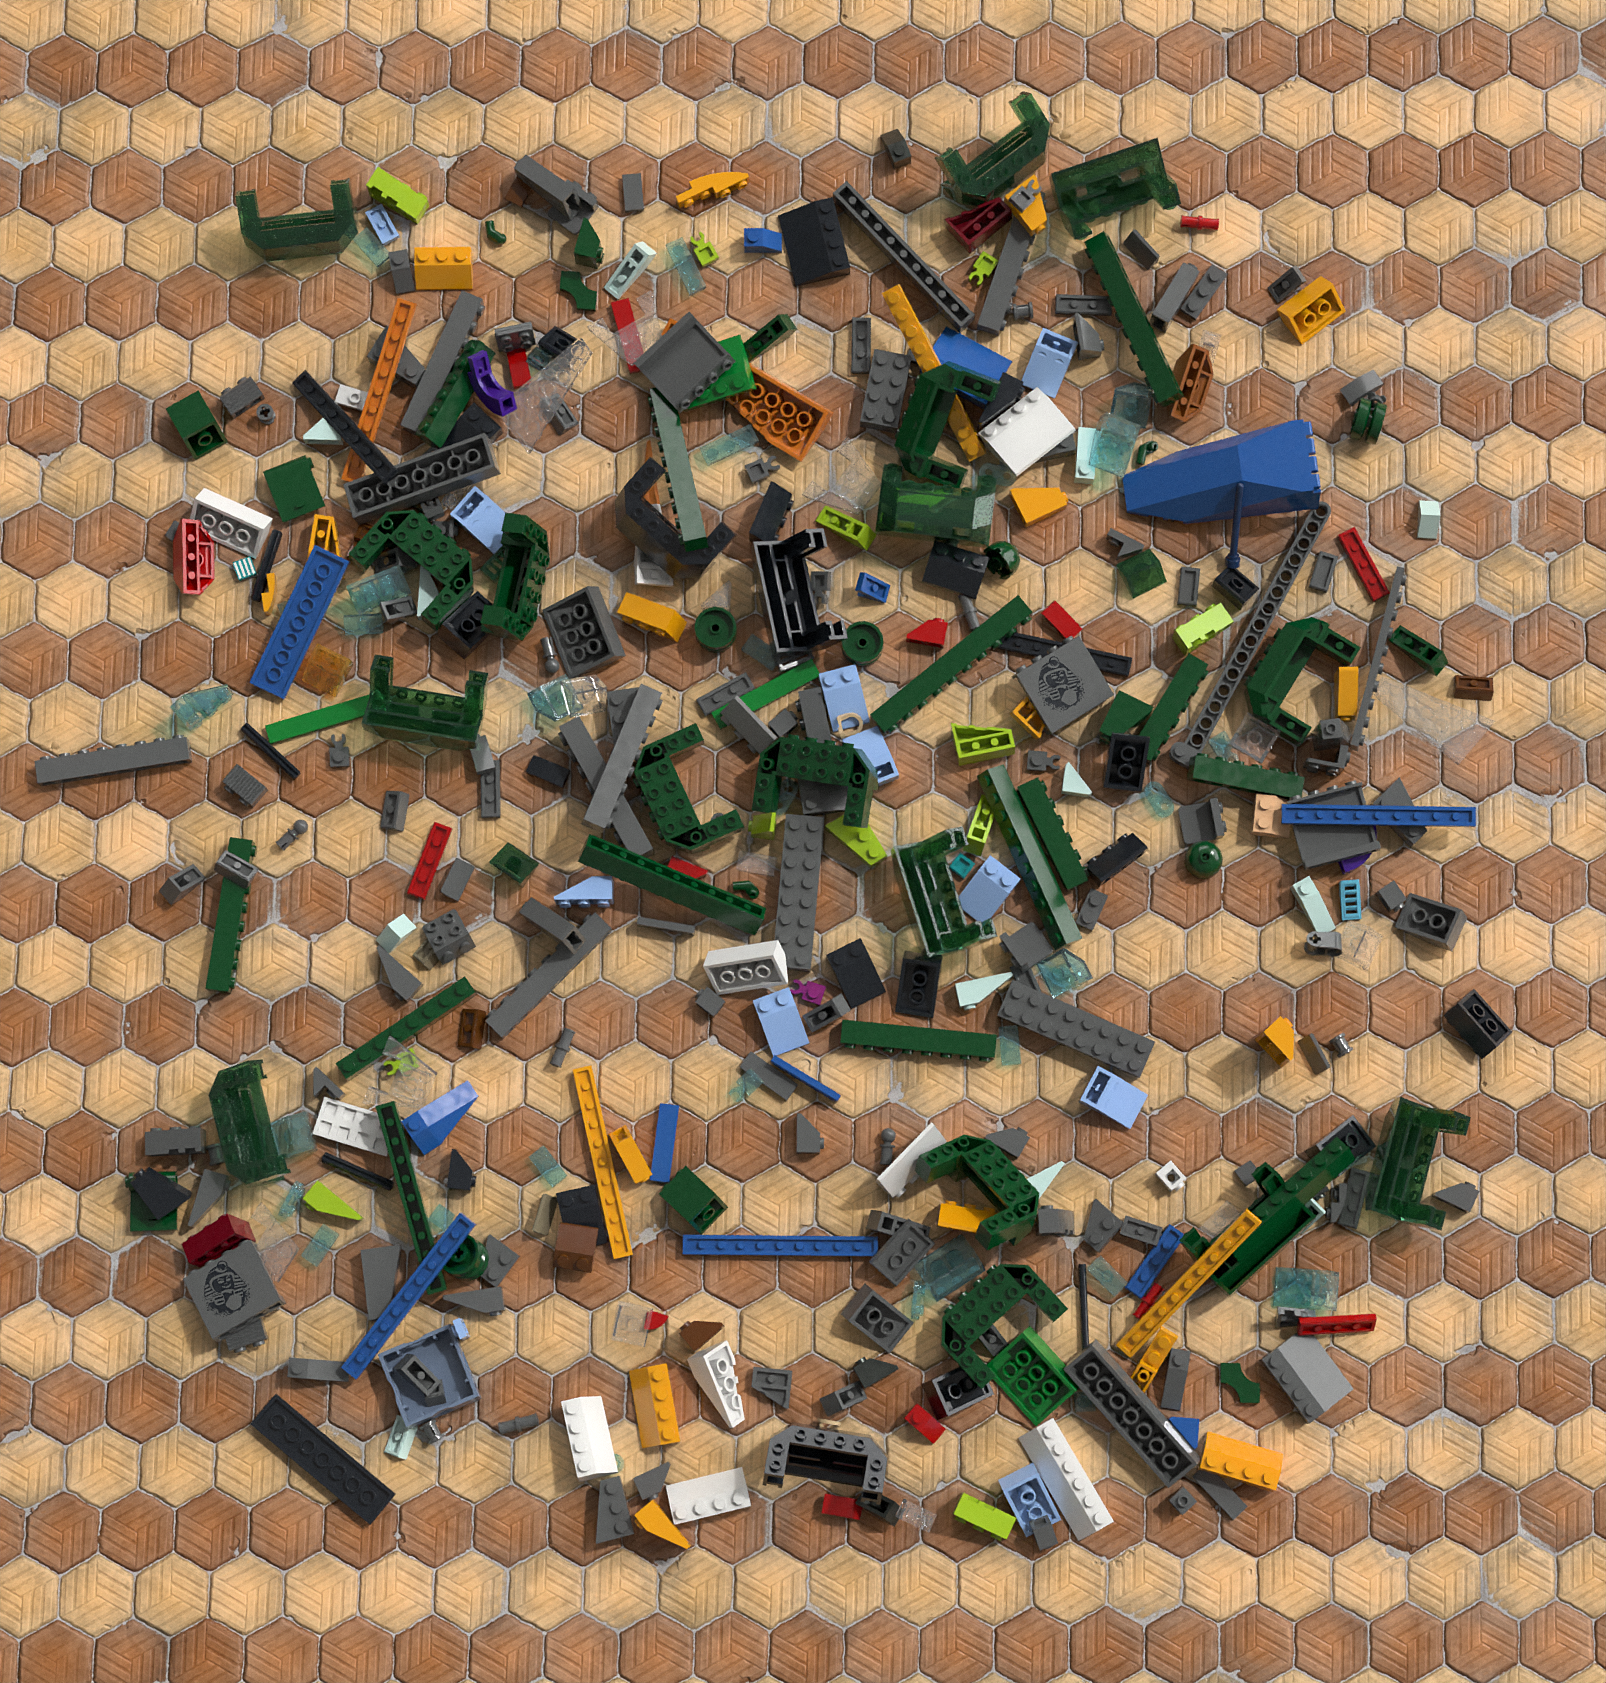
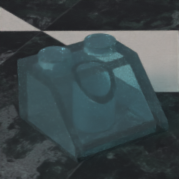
M306 1111L286 1116L270 1123L280 1161L318 1151L309 1114Z

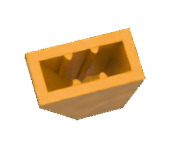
M1035 174L1004 196L1005 204L1012 210L1014 216L1030 236L1035 233L1038 235L1046 228L1047 217L1041 193L1034 196L1036 198L1035 201L1023 213L1008 200L1021 186L1026 189L1031 180L1035 181L1032 188L1038 189L1039 184Z
M1059 487L1013 488L1009 491V496L1025 528L1066 509L1067 502H1069L1064 491L1061 492Z
M1339 667L1334 673L1335 719L1340 718L1343 722H1351L1357 716L1358 667Z
M624 1125L609 1133L635 1184L647 1181L649 1176L653 1174L627 1126Z

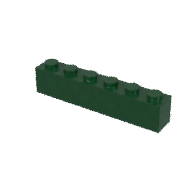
M470 340L466 343L464 351L456 360L452 372L446 377V382L442 389L438 391L434 403L428 408L427 415L418 425L415 435L430 447H442L474 392L467 374L471 371L468 357L484 350L487 351L489 362L491 363L496 354L480 340Z
M1188 653L1139 735L1150 737L1147 764L1151 760L1156 761L1161 752L1158 748L1161 744H1166L1170 737L1167 733L1170 728L1175 729L1180 721L1177 718L1179 713L1186 711L1190 704L1187 702L1190 695L1192 697L1195 696L1199 689L1196 686L1199 680L1204 681L1209 672L1206 670L1209 664Z
M1197 753V755L1190 757L1187 780L1253 794L1274 795L1288 800L1290 797L1300 795L1302 798L1305 777L1298 776L1299 773L1289 771L1282 773L1277 768L1262 769L1263 766L1258 764L1247 766L1244 765L1245 762L1234 760L1233 762H1228L1223 757L1208 758V754Z
M1037 777L1018 786L1016 790L1066 892L1088 882L1087 877L1090 876L1089 872L1079 862L1081 856L1077 849H1073L1071 845L1073 840L1069 832L1065 833L1062 827L1064 825L1062 817L1056 815L1054 811L1056 805L1052 798H1048L1046 794L1048 790L1044 781H1040Z

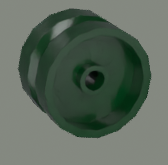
M1361 398L1353 415L1349 438L1360 440L1364 430H1366L1365 441L1375 445L1383 425L1387 405L1377 402L1371 413V401Z
M721 607L705 609L699 614L695 622L697 642L708 652L719 653L726 651L736 640L737 626L735 618L729 611Z
M866 621L855 622L848 626L846 629L848 639L842 641V653L846 660L852 665L856 664L858 667H867L876 663L882 655L884 645L880 629L873 623ZM859 642H862V644L865 642L866 645L861 646Z
M468 1235L443 1269L461 1281L475 1280L484 1273L488 1266V1251L481 1242Z

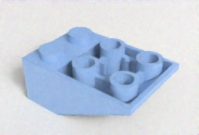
M1043 328L1021 380L1024 382L1023 386L1033 390L1038 387L1045 395L1055 399L1076 351L1078 342Z
M474 486L450 513V516L459 526L495 555L503 546L501 544L503 534L501 530L505 512Z
M878 726L842 739L843 743L854 744V748L864 751L877 770L878 786L899 779V773Z
M592 876L554 896V901L556 905H560V908H571V905L589 908L590 904H597L601 908L610 907V904H614L612 876Z
M1097 1066L1079 1103L1131 1129L1148 1095L1115 1074Z

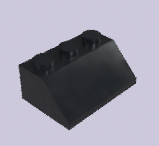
M770 482L749 531L750 542L778 541L780 535L777 533L780 528H784L787 518H785L786 512L791 511L793 507L792 494L775 482Z
M935 540L922 583L976 600L989 557Z
M1125 833L1117 839L1119 843L1115 846L1110 844L1102 850L1103 855L1099 858L1094 856L1087 862L1088 866L1086 868L1089 875L1098 887H1101L1145 854L1148 847L1134 833L1130 835Z
M1475 989L1471 990L1443 1015L1447 1022L1456 1029L1461 1038L1471 1046L1481 1059L1498 1047L1512 1033Z

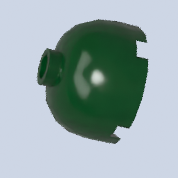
M996 541L983 550L985 552L984 556L989 557L987 568L991 573L995 574L997 572L1001 575L1000 579L1006 580L1018 570L1020 556L1016 546L1006 541Z
M1210 841L1195 842L1185 853L1184 864L1186 870L1197 879L1205 880L1212 878L1222 867L1223 856L1221 850Z

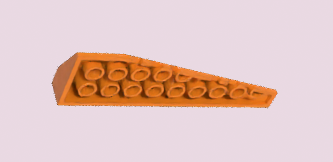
M670 318L661 335L663 336L677 321ZM749 363L756 390L726 400L769 443L802 462L826 428L834 412Z

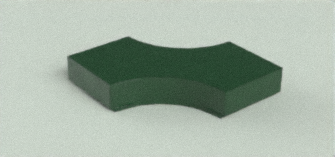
M561 271L560 291L569 293L575 299L577 310L596 311L597 291L588 289L582 283L580 272Z
M1220 1363V1383L1228 1384L1234 1388L1238 1394L1239 1403H1260V1383L1247 1379L1241 1370L1240 1363Z

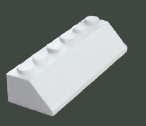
M1054 1418L1047 1420L1018 1438L1078 1541L1114 1522Z

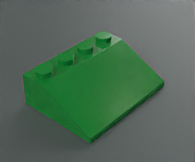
M741 335L718 341L736 362L683 411L687 412L756 390Z
M1031 1326L1027 1327L987 1364L996 1375L993 1378L994 1381L1035 1426L1039 1425L1079 1389V1386L1064 1371L1066 1365Z

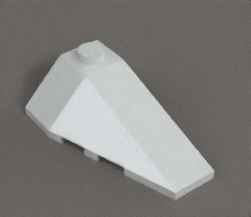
M725 1340L710 1346L688 1358L687 1361L695 1379L729 1428H733L745 1420L741 1396L737 1393L736 1383H739L738 1376L735 1377L733 1365H736L735 1358L728 1341Z

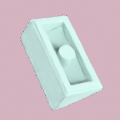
M397 1415L384 1452L406 1460L418 1426L408 1429L402 1416Z

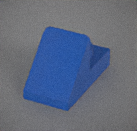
M860 572L855 590L858 591L859 597L886 603L890 585L865 572Z

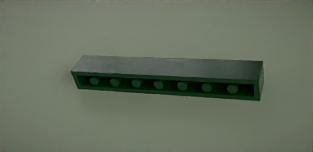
M230 837L228 852L252 864L253 857L257 855V846H255L253 840ZM224 876L205 989L231 994L232 989H235L236 986L234 972L239 967L237 954L242 949L240 935L245 930L243 916L248 911L246 897L250 895L251 884L246 889Z
M464 976L338 1061L336 1065L346 1080H352L475 997L477 993Z
M842 1020L840 1045H844V1048L855 1049L856 1046H861L863 1050L875 1051V1048H881L882 1052L894 1053V1050H902V1054L913 1055V1052H921V1056L932 1057L933 1054H940L941 1058L950 1059L953 1055L960 1056V1060H971V1057L979 1058L980 1062H990V1059L995 1058L997 1035Z
M1336 1137L1255 1208L1252 1213L1262 1221L1261 1224L1231 1255L1238 1262L1243 1260L1356 1159L1349 1147Z

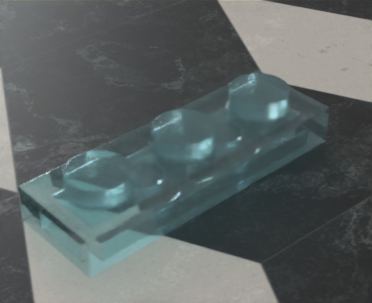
M683 237L666 244V249L689 296L706 289V284Z
M751 424L699 449L707 466H710L759 443V440Z

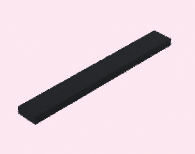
M304 370L292 382L384 484H387L399 472L308 371Z
M1016 632L1012 637L1008 638L1006 636L1001 640L1002 644L997 649L1033 657L1039 655L1044 657L1048 654V649L1055 645L1060 647L1063 645V642ZM1087 648L1100 671L1125 677L1129 676L1132 663L1131 657Z

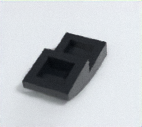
M533 755L526 770V773L543 779L561 788H564L571 772L567 768Z

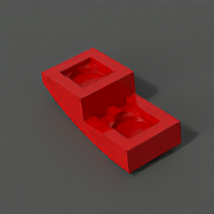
M518 348L507 352L514 389L532 386L526 350Z
M1055 600L1041 612L1042 616L1064 639L1070 636L1074 638L1082 630L1079 624Z
M825 1493L821 1513L860 1520L862 1508L855 1503L857 1499Z

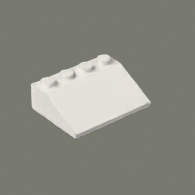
M1036 387L981 430L979 435L984 446L1011 472L1018 476L1076 430L1049 397Z
M932 1122L877 1178L876 1183L892 1199L895 1196L899 1198L906 1191L904 1186L908 1182L913 1184L919 1177L915 1172L919 1155L947 1143Z

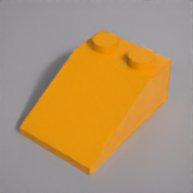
M654 1499L634 1515L636 1517L634 1522L641 1530L645 1528L646 1531L686 1549L691 1546Z

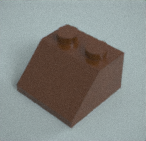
M560 1222L553 1267L591 1273L594 1265L599 1228Z
M687 1321L680 1327L681 1332L679 1334L696 1352L725 1326L722 1322L693 1321L690 1323Z

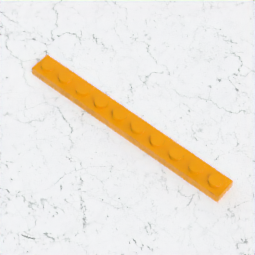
M900 284L883 292L882 295L922 372L941 365ZM956 395L947 420L970 462L987 452Z
M592 1065L573 1069L613 1257L614 1259L632 1256V1247Z
M1246 1209L1116 1343V1346L1131 1358L1250 1236L1262 1221Z

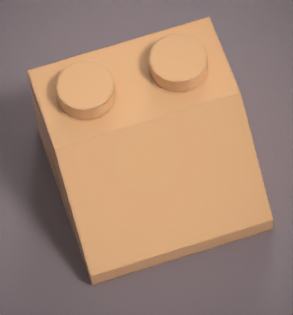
M1256 794L1253 803L1250 835L1289 839L1290 824H1281V805L1286 804L1290 800L1274 795Z

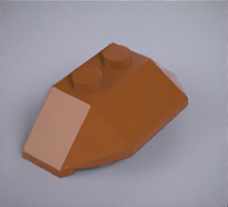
M1191 344L1176 360L1172 372L1184 397L1166 406L1168 416L1186 422L1203 409L1214 375L1209 350Z

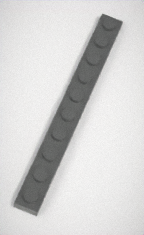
M1397 566L1350 750L1358 751L1359 746L1364 744L1365 735H1363V730L1368 728L1370 717H1367L1368 711L1373 709L1375 699H1372L1373 692L1377 693L1379 681H1376L1378 674L1382 675L1384 663H1381L1382 657L1387 656L1389 648L1386 645L1387 638L1391 639L1393 628L1390 626L1392 621H1396L1398 610H1395L1396 603L1400 604L1403 593L1400 592L1401 585L1405 586L1407 575L1404 574L1405 568Z

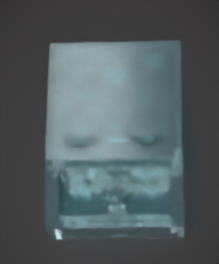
M1108 412L1101 415L1094 433L1088 465L1124 478L1141 425Z
M227 684L184 694L170 708L189 730L197 729L202 725L203 719L214 715L222 703L224 705L232 699L234 693Z
M1276 1267L1273 1306L1336 1312L1339 1272Z

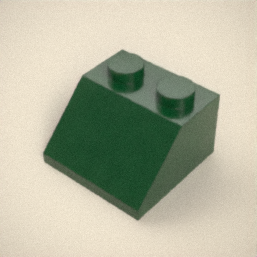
M583 218L574 249L575 262L579 265L598 269L599 264H602L604 260V248L601 247V241L589 220Z

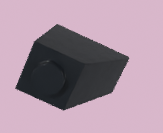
M150 1167L145 1170L141 1168L136 1171L130 1182L157 1220L189 1200L192 1195L190 1190Z

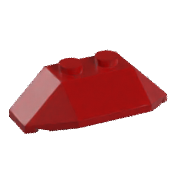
M180 519L173 540V579L182 594L201 595L215 579L214 541L204 529L200 520Z

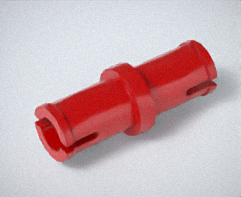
M1181 215L1180 227L1197 228L1199 231L1201 229L1218 231L1219 218H1203L1201 215H1198V217Z
M1154 1282L1147 1295L1141 1298L1142 1302L1132 1315L1139 1320L1155 1304L1165 1289Z

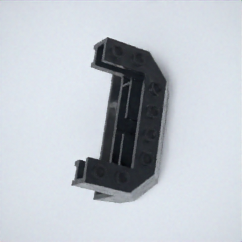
M649 457L626 483L615 499L616 528L672 579L703 577L715 564L714 560L737 534L724 522H720L707 537L708 548L686 552L684 545H680L678 534H681V531L677 530L676 526L643 497L667 471L653 458Z
M824 528L804 529L783 541H757L752 543L754 576L768 641L775 657L795 656L824 650L848 639L844 620L832 624V621H825L820 624L805 558L828 547Z
M792 1422L770 1437L763 1485L771 1484L782 1488L784 1474L858 1486L863 1487L861 1502L867 1500L880 1505L888 1457L871 1435Z

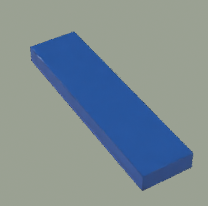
M776 1055L772 1058L771 1064L835 1103L840 1099V1094Z
M660 1103L651 1168L653 1175L650 1176V1181L670 1182L679 1105Z
M1169 1224L1161 1235L1157 1247L1153 1246L1125 1286V1289L1141 1299L1181 1243L1179 1240L1184 1234Z

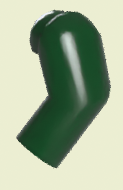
M486 221L485 227L488 240L497 245L504 244L507 240L506 235L495 230L494 221Z
M1148 441L1140 445L1135 463L1145 465L1146 456L1158 450V443L1156 441Z
M751 881L733 882V891H744L751 899L758 897L759 889Z

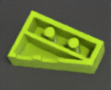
M964 1492L961 1493L952 1513L956 1515L955 1520L964 1524L966 1521L974 1524L972 1528L982 1533L984 1529L992 1532L990 1536L999 1541L1002 1538L1007 1540L1016 1520V1517Z

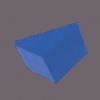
M1169 1417L1167 1419L1193 1449L1198 1447L1199 1419Z

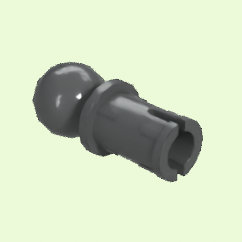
M548 637L540 639L544 654L542 657L547 659L545 669L549 673H556L560 668V664L554 659L557 653L554 650L552 637H549V639Z
M305 820L295 821L293 829L290 830L288 828V831L276 841V844L285 851L293 841L298 840V834L307 832V822Z
M886 1128L881 1132V1139L884 1141V1144H880V1147H882L881 1165L892 1164V1153L895 1146L891 1145V1143L895 1140L896 1133L891 1128Z

